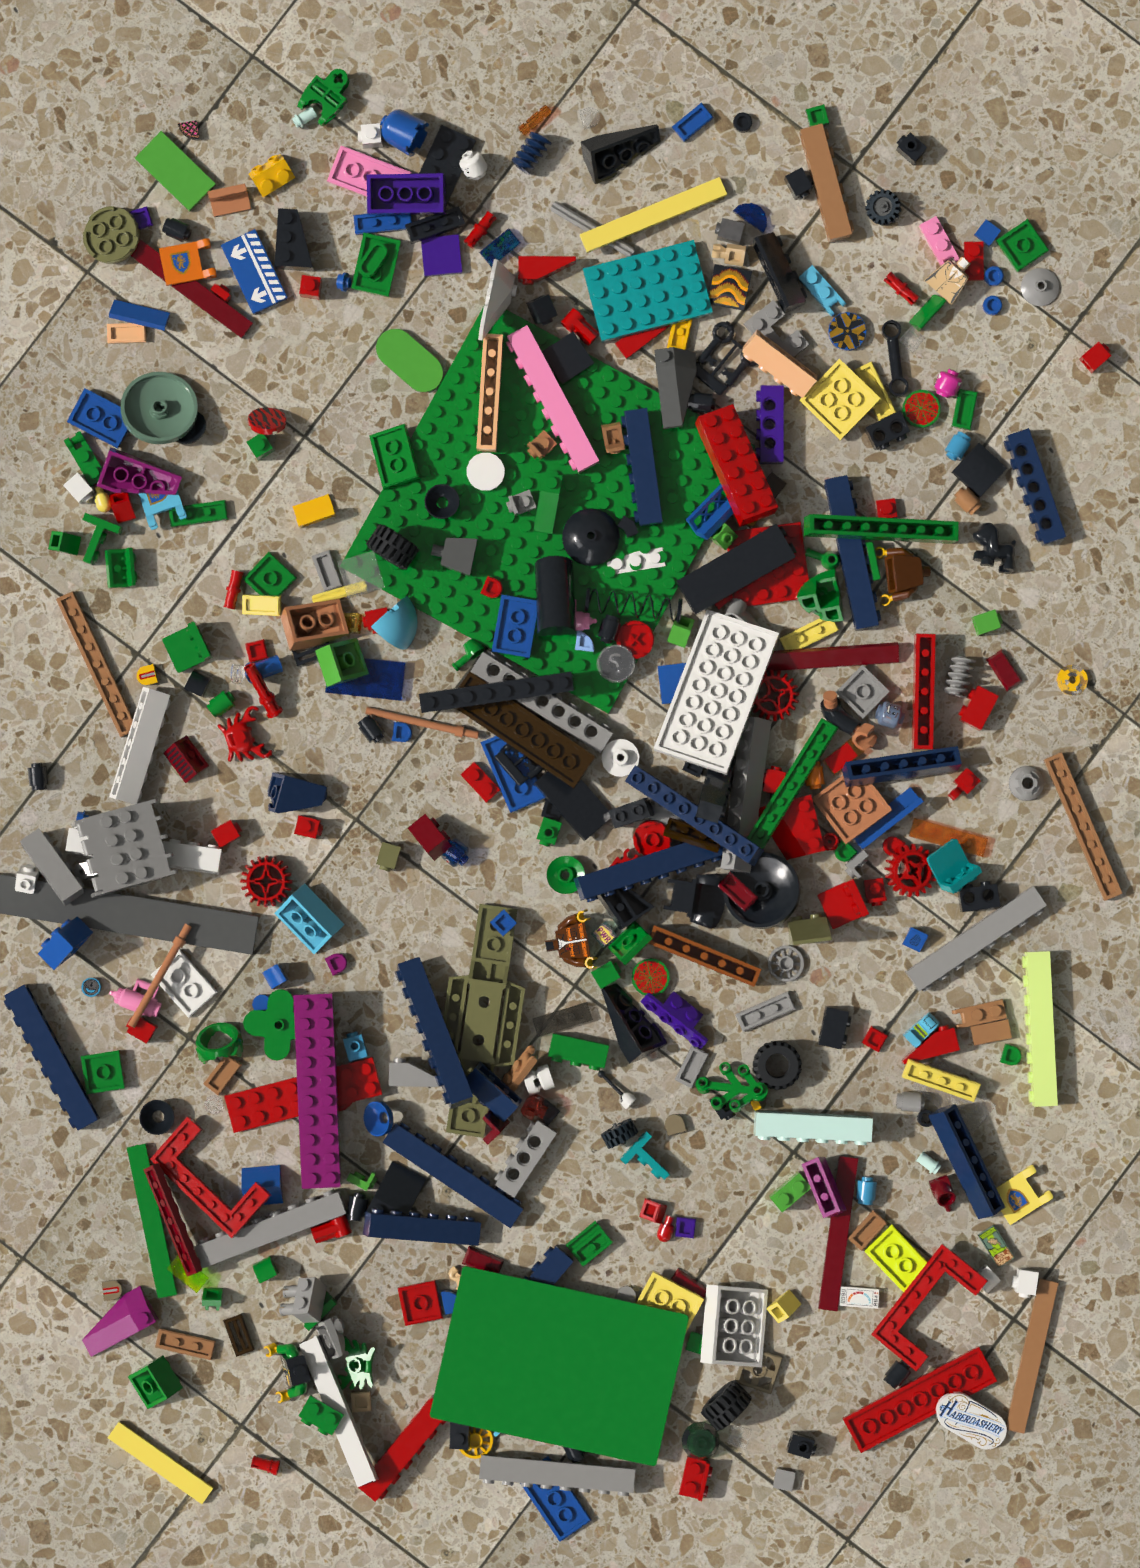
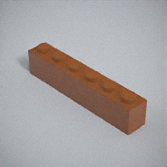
M655 925L650 933L653 939L648 944L755 987L762 969Z

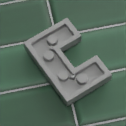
M774 300L743 324L751 335L756 330H759L793 357L809 346V343L798 329L784 341L772 329V326L786 315Z

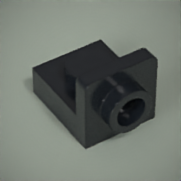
M715 1095L709 1099L710 1103H711V1100H712L714 1097H716ZM719 1101L714 1103L715 1106L720 1104ZM723 1105L720 1110H715L721 1120L725 1118L727 1121L736 1115L731 1109L724 1111L726 1105Z

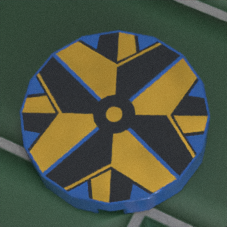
M845 312L833 318L829 324L828 335L835 347L844 351H850L862 344L867 330L861 317L855 313Z

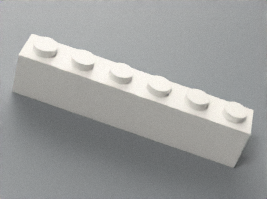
M143 687L109 797L130 804H137L142 797L141 789L148 777L147 769L153 761L152 753L159 741L158 733L164 725V714L170 705L169 694Z

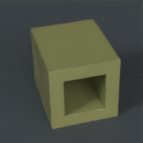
M382 842L376 864L380 865L379 869L388 872L391 871V868L396 869L402 847Z

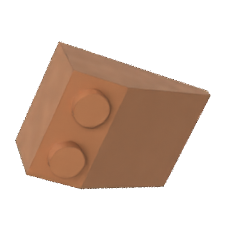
M340 599L285 607L280 616L290 651L307 649L349 635Z

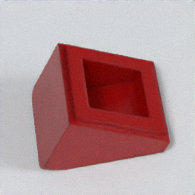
M645 1198L639 1217L661 1224L667 1205Z

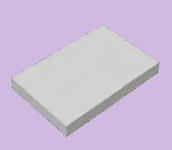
M179 949L159 984L188 1018L218 993L181 949ZM160 967L157 968V969L151 974V976H152L153 978L156 976V974H157L158 970L160 969Z

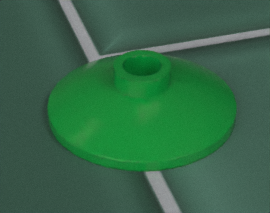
M560 856L554 859L548 866L547 881L556 892L570 894L577 891L574 878L585 875L582 864L576 858ZM564 871L569 872V878L564 879L562 873Z

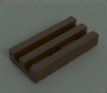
M242 1313L223 1320L236 1357L255 1350ZM237 1319H239L245 1338L247 1340L249 1348L247 1349L242 1338L241 1332L239 1330L236 1321ZM229 1322L233 1323L242 1351L238 1349Z

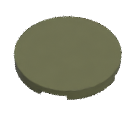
M115 206L104 207L94 212L89 217L83 232V242L88 253L96 260L106 264L120 263L129 258L137 248L140 238L139 226L135 218L128 211Z

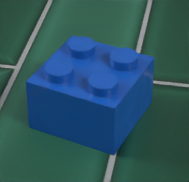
M78 916L72 921L68 919L61 925V928L57 927L51 933V939L48 938L41 944L42 949L38 955L55 970L73 956L94 932Z

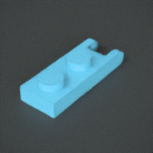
M813 265L799 276V281L831 317L835 314L831 310L835 303L839 302L843 307L846 305L845 301Z

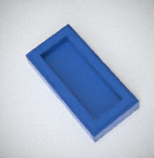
M701 102L673 125L672 129L685 142L714 117Z

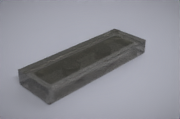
M588 1002L532 1018L538 1037L593 1020Z

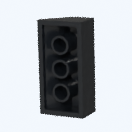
M772 232L755 237L752 244L783 312L787 313L805 305L807 294L804 288H800L798 285V274L795 270L792 271L789 265L791 260L788 253L784 254L781 248L783 242L780 236H776Z

